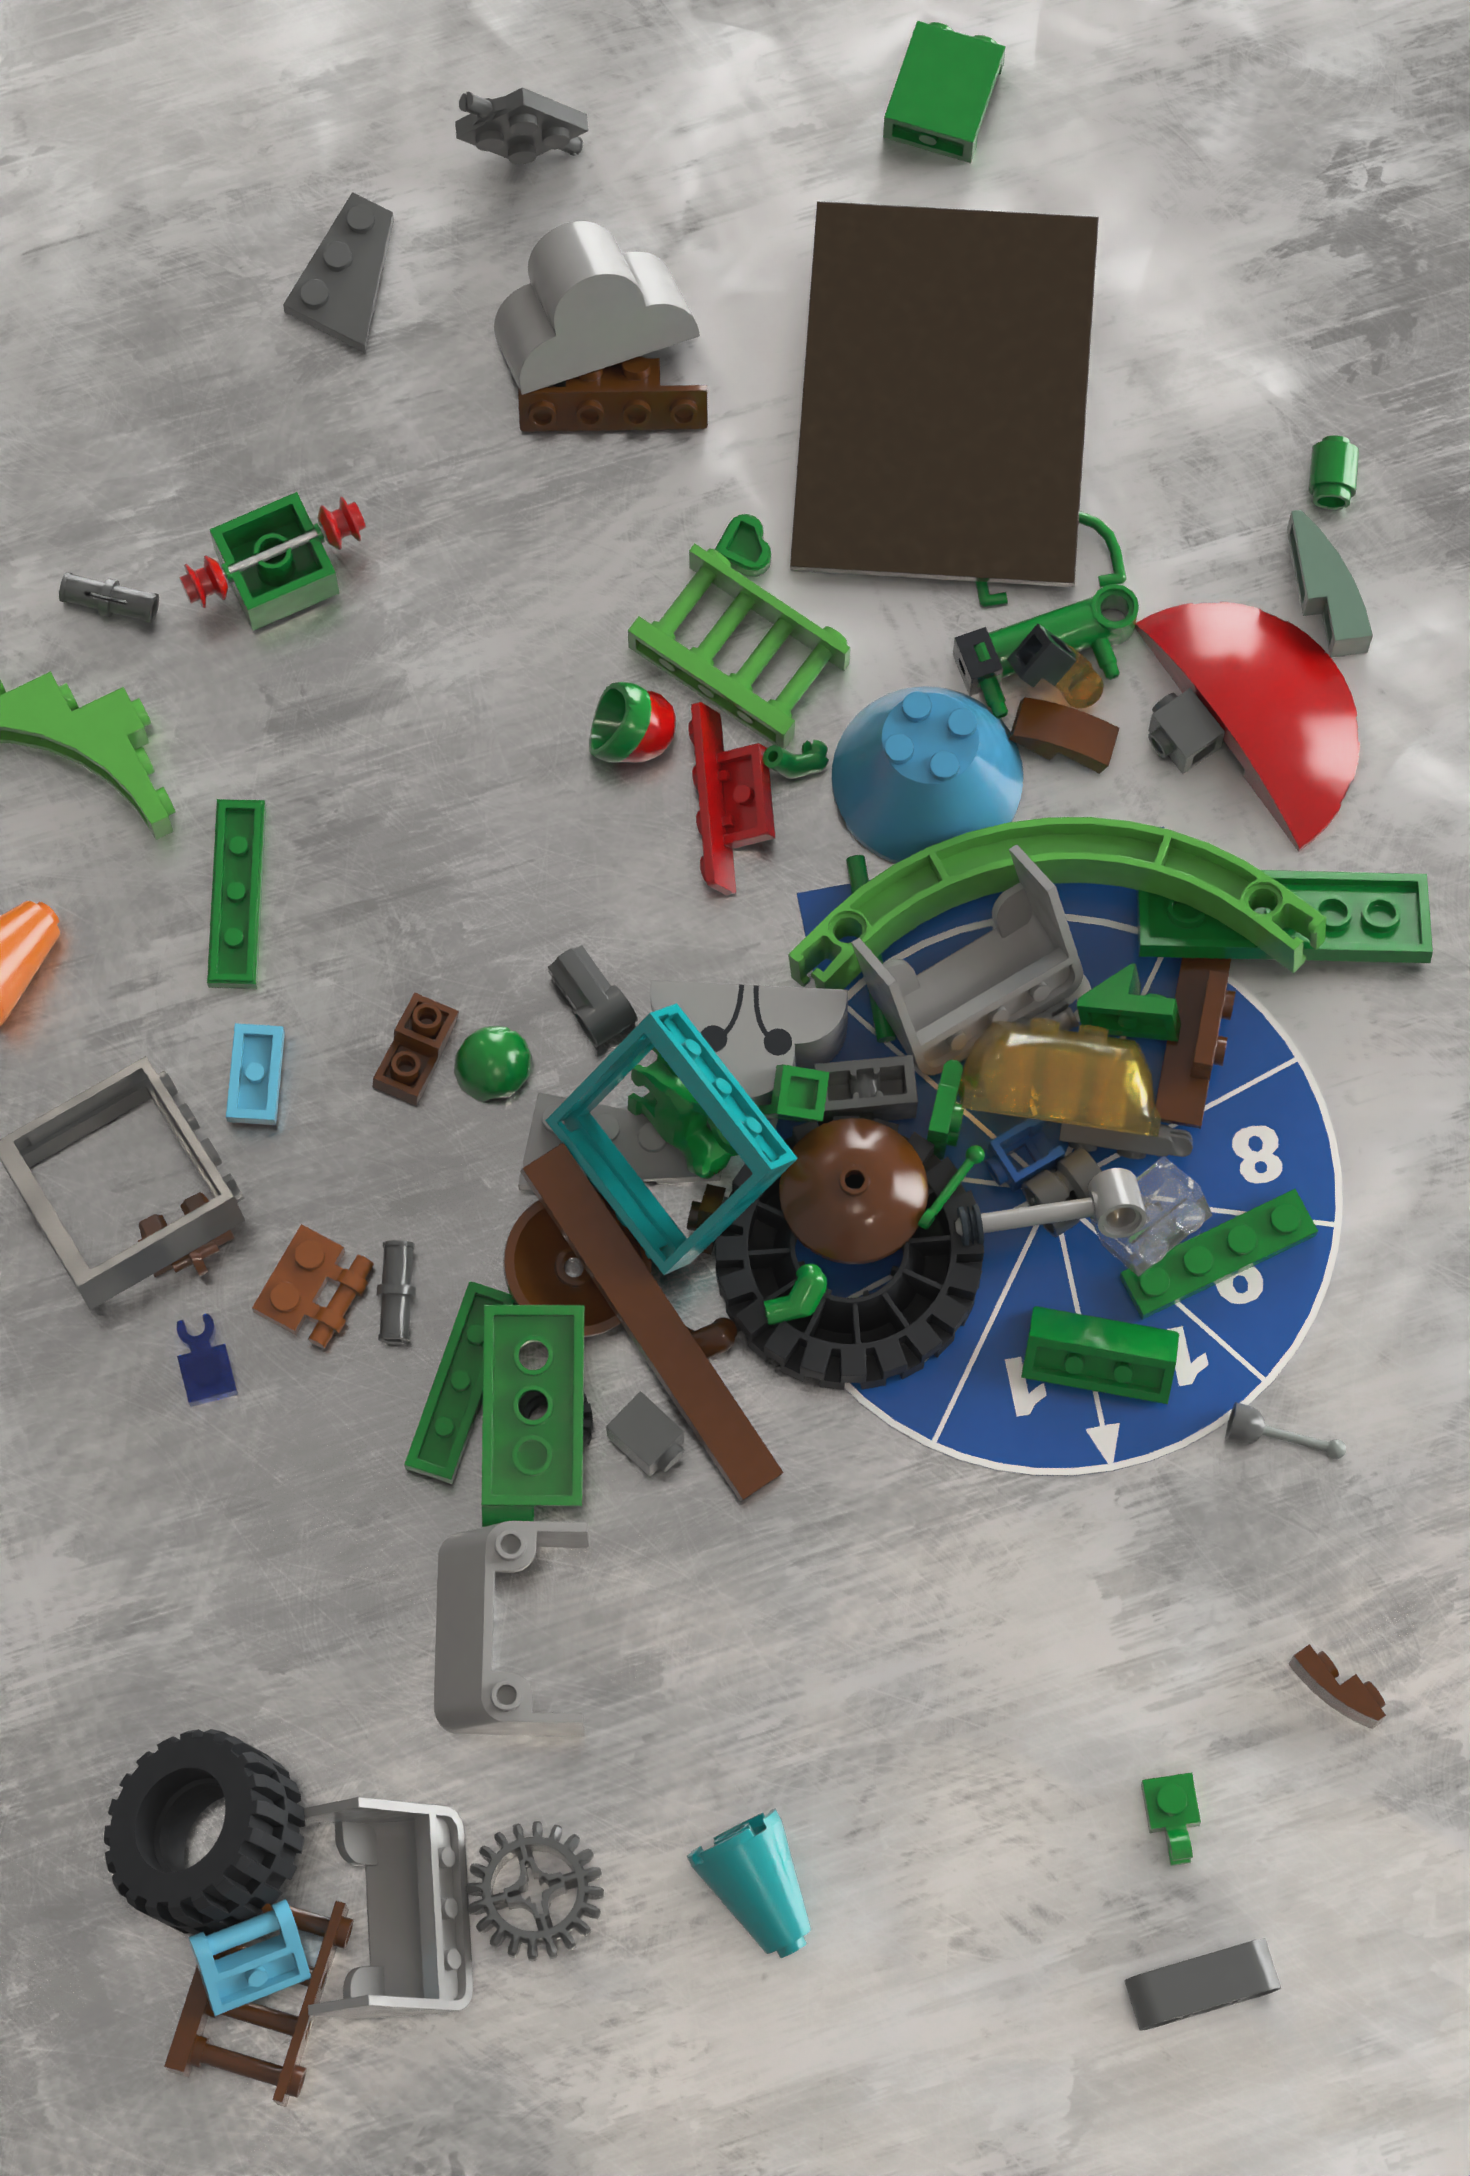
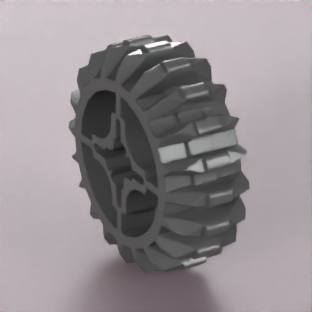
M540 1821L533 1822V1837L524 1838L523 1828L519 1823L513 1825V1834L516 1840L508 1843L504 1834L501 1832L496 1833L494 1839L501 1850L495 1853L489 1847L482 1846L479 1853L483 1859L489 1862L488 1866L485 1867L473 1863L469 1869L470 1873L475 1877L483 1879L482 1883H469L466 1885L467 1894L482 1896V1900L468 1905L470 1915L487 1914L486 1917L477 1923L476 1928L478 1932L482 1934L495 1927L497 1930L490 1939V1945L497 1948L506 1938L510 1939L507 1953L512 1958L518 1955L521 1944L528 1945L527 1955L529 1961L537 1960L538 1945H546L547 1954L550 1959L557 1958V1948L554 1942L562 1939L565 1947L570 1951L575 1949L576 1943L570 1932L575 1929L581 1935L587 1937L591 1933V1929L587 1923L581 1920L582 1916L598 1919L601 1913L599 1908L587 1903L588 1899L598 1900L604 1897L603 1888L588 1886V1882L602 1877L601 1869L599 1867L583 1868L594 1857L592 1850L586 1849L575 1855L573 1852L580 1842V1838L576 1834L571 1835L564 1845L559 1843L562 1836V1827L559 1825L553 1826L549 1838L542 1837L543 1828ZM540 1851L555 1855L562 1859L573 1872L563 1875L561 1872L554 1874L544 1873L537 1867L532 1852ZM517 1856L521 1871L519 1879L514 1885L504 1888V1892L493 1895V1887L498 1873L508 1861ZM527 1868H531L534 1880L538 1879L540 1886L544 1882L549 1886V1889L542 1892V1915L538 1913L536 1903H531L530 1896L526 1900L521 1896V1893L528 1891L527 1882H529ZM578 1887L576 1901L572 1910L564 1920L553 1926L549 1912L552 1901L556 1897L566 1894V1890ZM507 1907L509 1910L516 1908L528 1910L536 1921L538 1931H526L512 1926L500 1916L497 1910Z

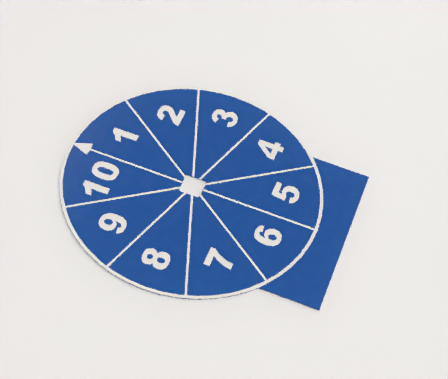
M850 883L797 893L805 937L835 908L852 895ZM1053 883L1057 888L1083 968V979L1080 986L1072 995L1065 999L1080 1026L1074 1027L1042 1045L1043 1051L1034 1055L1033 1052H1030L1000 1069L997 1073L992 1071L991 1065L988 1064L981 1049L960 1061L963 1072L956 1103L965 1105L957 1146L947 1145L944 1159L948 1157L955 1167L959 1169L966 1160V1150L970 1146L978 1145L982 1147L985 1152L984 1160L979 1164H974L961 1183L966 1192L972 1191L975 1202L978 1204L982 1214L1029 1206L1022 1188L1013 1193L1007 1183L999 1186L994 1181L986 1167L985 1160L990 1158L987 1153L989 1141L1039 1112L1045 1120L1042 1129L1043 1133L1053 1148L1059 1145L1062 1146L1065 1156L1076 1149L1069 1147L1066 1141H1059L1063 1109L1165 1124L1174 1129L1186 1130L1192 1135L1193 1149L1185 1157L1173 1155L1163 1157L1146 1154L1144 1159H1131L1118 1155L1117 1149L1097 1147L1096 1151L1088 1152L1101 1171L1111 1168H1123L1131 1171L1136 1176L1147 1217L1156 1209L1162 1207L1166 1216L1167 1228L1172 1230L1173 1226L1169 1220L1175 1215L1180 1218L1181 1227L1169 1242L1154 1250H1142L1138 1246L1144 1240L1149 1243H1156L1157 1241L1153 1238L1136 1237L1133 1235L1124 1238H1110L1103 1235L1099 1231L1097 1221H1094L1093 1217L1080 1219L1077 1225L1056 1238L1043 1225L984 1233V1257L979 1289H977L974 1306L964 1326L960 1325L955 1332L954 1341L938 1358L933 1354L925 1360L923 1369L904 1379H901L900 1375L897 1374L888 1377L885 1386L861 1390L860 1383H845L844 1388L861 1405L890 1427L923 1446L957 1460L997 1471L1026 1475L1078 1476L1110 1472L1143 1464L1185 1448L1228 1422L1235 1402L1249 1406L1276 1379L1301 1345L1318 1314L1329 1287L1339 1249L1343 1215L1342 1171L1335 1132L1325 1100L1311 1069L1291 1037L1270 1011L1230 975L1226 990L1236 991L1231 1020L1221 1019L1218 1036L1228 1037L1223 1066L1213 1064L1201 1129L1160 1122L1154 1119L1153 1115L1167 1040L1083 1032L1077 1010V1001L1080 996L1132 963H1135L1137 966L1141 984L1140 995L1160 994L1166 998L1175 999L1182 958L1139 957L1137 896L1135 889L1092 883ZM1003 892L986 895L953 907L920 924L882 952L883 963L892 959L905 960L914 969L916 975L995 929L992 908ZM855 936L843 937L839 941L844 943H850L858 938ZM825 959L812 971L819 968L824 972L832 961ZM861 972L844 989L848 990L847 1034L841 1050L829 1063L908 1055L897 1036L891 1042H877L868 987ZM914 1064L918 1098L916 1118L890 1120L888 1122L899 1124L898 1133L907 1138H910L913 1132H916L927 1140L942 1073L926 1075ZM777 1118L770 1120L771 1125L783 1140L792 1136L793 1127L804 1124ZM1025 1146L1007 1156L1017 1172L1035 1163ZM1293 1189L1297 1190L1318 1229L1315 1237L1143 1320L1141 1319L1119 1277L1122 1271ZM1158 1219L1148 1220L1143 1226V1230L1146 1234H1156L1161 1230L1162 1222ZM1168 1232L1161 1233L1159 1239L1161 1240L1166 1237ZM798 1239L795 1246L798 1262L805 1261V1264L812 1263L819 1266L827 1278V1288L832 1290L831 1295L844 1298L863 1297V1291L868 1290L869 1294H872L884 1287L893 1278L890 1275L892 1266L900 1267L903 1258V1251L900 1248L895 1253L875 1262L843 1264L816 1255L801 1244ZM1033 1307H1044L1178 1332L1177 1360L1168 1404L1021 1378Z

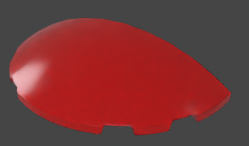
M1230 602L1188 603L1167 608L1137 622L1135 629L1183 693L1191 688L1225 731L1224 742L1245 769L1243 777L1298 852L1314 841L1338 814L1351 781L1353 782L1360 750L1356 706L1344 676L1331 657L1314 639L1294 624L1266 613L1259 608Z

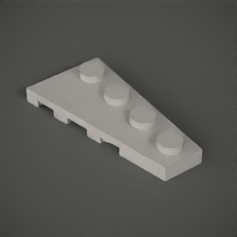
M538 1093L522 1168L561 1143L545 1120L567 1098ZM598 1104L590 1112L643 1182L656 1181L657 1184L720 1181L722 1171L710 1179L700 1178L688 1171L683 1152L663 1140L643 1114L635 1116L627 1109ZM520 1174L519 1190H531L523 1175Z

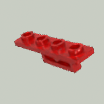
M698 702L691 704L692 720L689 722L688 731L695 748L696 765L692 769V777L699 795L700 810L696 814V823L702 836L704 854L700 859V870L703 879L709 887L727 896L736 893L733 849L776 839L770 771L763 762V755L767 747L756 743L724 751L720 713L706 704Z

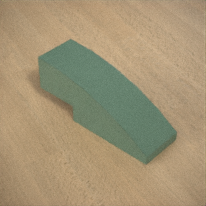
M1302 510L1291 511L1287 533L1303 616L1322 614L1331 658L1368 653L1373 634L1366 607L1354 578L1338 551L1321 529Z

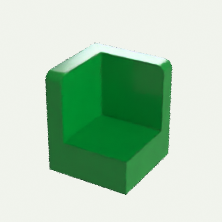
M784 1064L777 1065L772 1102L769 1105H759L760 1111L765 1117L801 1123L823 1121L829 1072Z

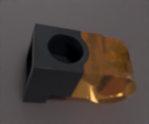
M1037 624L1007 659L1020 679L1033 688L1042 678L1060 691L1064 699L1072 707L1087 708L1092 706L1103 693V680L1093 670L1089 660L1040 624Z

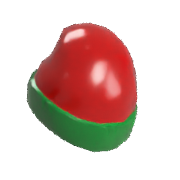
M624 681L611 683L601 695L595 710L589 739L590 754L603 761L613 763H642L662 755L671 744L675 734L676 716L673 706L661 694L646 691L636 684Z

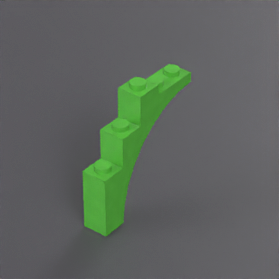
M51 671L8 692L5 691L0 680V743H11L46 750L81 764L111 784L137 810L156 840L173 832L169 816L176 813L174 806L164 787L155 790L148 775L155 771L142 746L149 743L145 727L150 725L151 721L139 698L131 701L126 690L122 687L79 708L68 684L64 683L58 686Z

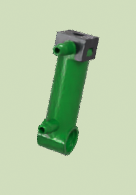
M1106 585L1099 589L1091 598L989 633L987 628L984 627L955 637L953 657L969 696L982 692L988 707L991 708L996 718H1003L1008 714L1005 704L1006 699L1000 687L1001 680L1017 673L1007 659L1037 624H1040L1063 640L1074 653L1092 648L1099 668L1103 670L1106 679L1112 680L1117 678L1120 672L1111 646L1124 643L1134 633L1139 610L1138 599L1133 591L1123 585ZM1107 609H1117L1124 614L1125 618L1120 621H1110L1103 616L1102 612Z

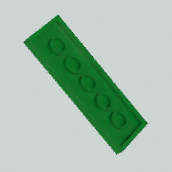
M1261 870L1326 917L1325 942L1317 950L1310 946V940L1290 927L1283 928V931L1294 939L1297 936L1303 940V955L1306 956L1307 961L1431 963L1433 946L1427 874ZM1136 890L1139 957L1275 960L1251 941L1219 920L1186 904L1157 894ZM1264 907L1253 910L1259 914L1272 912L1271 909Z

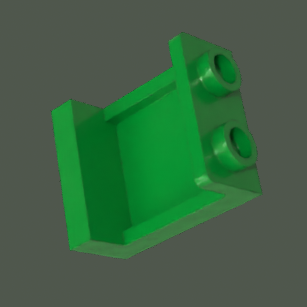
M917 21L884 116L883 138L971 163L977 147L978 133L997 76L1001 74L1004 66L1006 46L1000 45L992 38L984 35L972 37L955 32L952 28L942 23L932 22L927 24Z

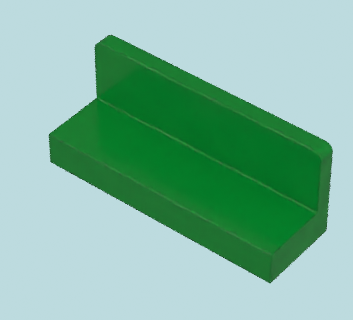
M1035 1306L1033 1307L1021 1378L1168 1404L1177 1360L1179 1333Z

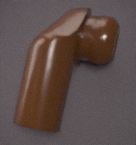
M720 1317L714 1323L695 1331L687 1327L708 1359L727 1352L735 1343V1337L738 1332L735 1323L725 1317Z

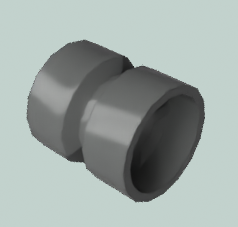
M1079 1147L1057 1161L1055 1172L1052 1173L1044 1169L1022 1183L1021 1187L1029 1206L1090 1197L1088 1192L1090 1181L1102 1171L1090 1154ZM1080 1219L1042 1225L1056 1238L1077 1225Z

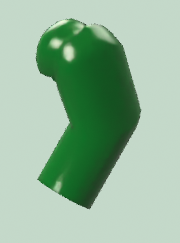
M807 740L802 745V754L794 755L778 745H772L764 752L763 762L768 768L788 779L820 773L826 768L829 759L826 758L828 747L822 741L813 740V743Z
M812 1263L802 1265L796 1272L798 1278L788 1296L763 1301L768 1325L808 1317L815 1312L827 1290V1278L819 1266Z

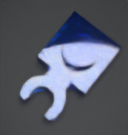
M208 1313L203 1314L205 1329L198 1336H191L187 1333L184 1320L177 1322L178 1336L183 1345L191 1351V1353L177 1356L190 1407L239 1395L226 1345L211 1346L216 1335V1328L212 1317Z

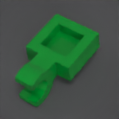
M1192 1772L1142 1780L1141 1787L1149 1833L1165 1831L1171 1866L1191 1863L1193 1853L1187 1828L1200 1826L1201 1823Z

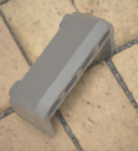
M1018 845L1013 846L1009 851L1020 883L1000 894L994 903L992 918L996 928L916 975L909 963L902 959H892L882 964L860 937L851 942L871 996L906 1053L913 1055L914 1064L926 1075L942 1073L944 1064L949 1060H957L959 1062L979 1051V1046L985 1045L1017 1027L1016 1021L1025 1017L1026 1020H1029L1059 1003L1060 1000L1068 998L1078 989L1082 982L1083 968L1057 888Z
M507 1521L453 1534L442 1543L438 1553L434 1713L443 1729L453 1734L585 1736L583 1713L532 1712L533 1694L528 1681L515 1672L492 1671L495 1573H515L524 1570L535 1558L537 1547L589 1548L587 1522Z
M355 1797L304 1808L305 1820L335 1823V1842L342 1858L349 1864L365 1866L370 1966L354 1968L347 1974L343 1985L344 1999L308 2005V2015L367 2019L448 2013L465 2009L473 1995L469 1902L466 1892L465 1832L459 1814L448 1806Z

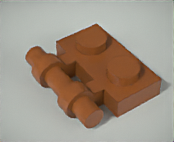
M301 1224L254 1303L252 1310L255 1314L294 1335H297L306 1319L315 1323L316 1326L308 1340L316 1346L325 1349L333 1334L339 1335L345 1325L346 1320L343 1317L355 1296L361 1297L369 1284L365 1279L374 1263L366 1257L357 1254L349 1270L339 1267L338 1263L345 1253L344 1247ZM329 1281L337 1285L338 1288L328 1306L322 1307L316 1304V1301Z

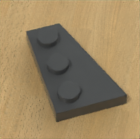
M352 192L284 302V312L366 353L370 324L377 303L378 286L381 272L384 270L394 222L393 212Z

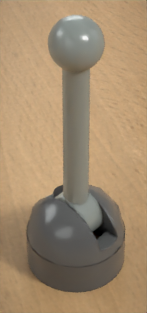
M1235 1402L1231 1410L1225 1435L1226 1441L1249 1445L1257 1441L1262 1435L1326 1451L1333 1459H1340L1346 1453V1446L1339 1439L1327 1442L1266 1426L1261 1413L1251 1406Z

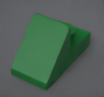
M1135 963L1128 965L1080 996L1077 1001L1082 1031L1086 1033L1178 1042L1181 1020L1176 999L1166 998L1160 994L1140 995L1141 984Z

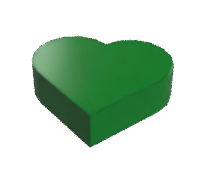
M749 514L734 517L728 524L715 550L729 560L732 569L746 576H760L769 569L771 564V548L763 540V525L760 520Z

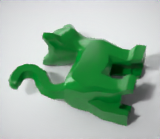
M654 1047L652 1050L657 1054V1060L647 1067L637 1064L631 1071L633 1083L638 1087L645 1086L650 1092L642 1098L635 1093L629 1095L627 1110L635 1116L643 1114L663 1140L682 1151L688 1171L700 1178L710 1179L726 1168L730 1158L738 1156V1154Z

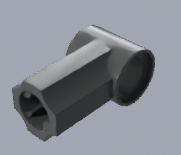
M583 945L568 949L548 966L549 974L575 1009L573 1012L577 1022L595 1047L602 1045L638 1021L637 1015L625 995L616 985L611 986Z

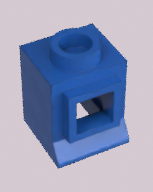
M1040 1112L989 1141L987 1153L990 1158L985 1160L986 1167L999 1186L1007 1183L1013 1193L1022 1188V1183L1044 1169L1048 1171L1056 1169L1057 1161L1065 1157V1151L1062 1146L1059 1145L1053 1148L1043 1133L1042 1129L1045 1120ZM1025 1146L1035 1163L1017 1172L1007 1156Z

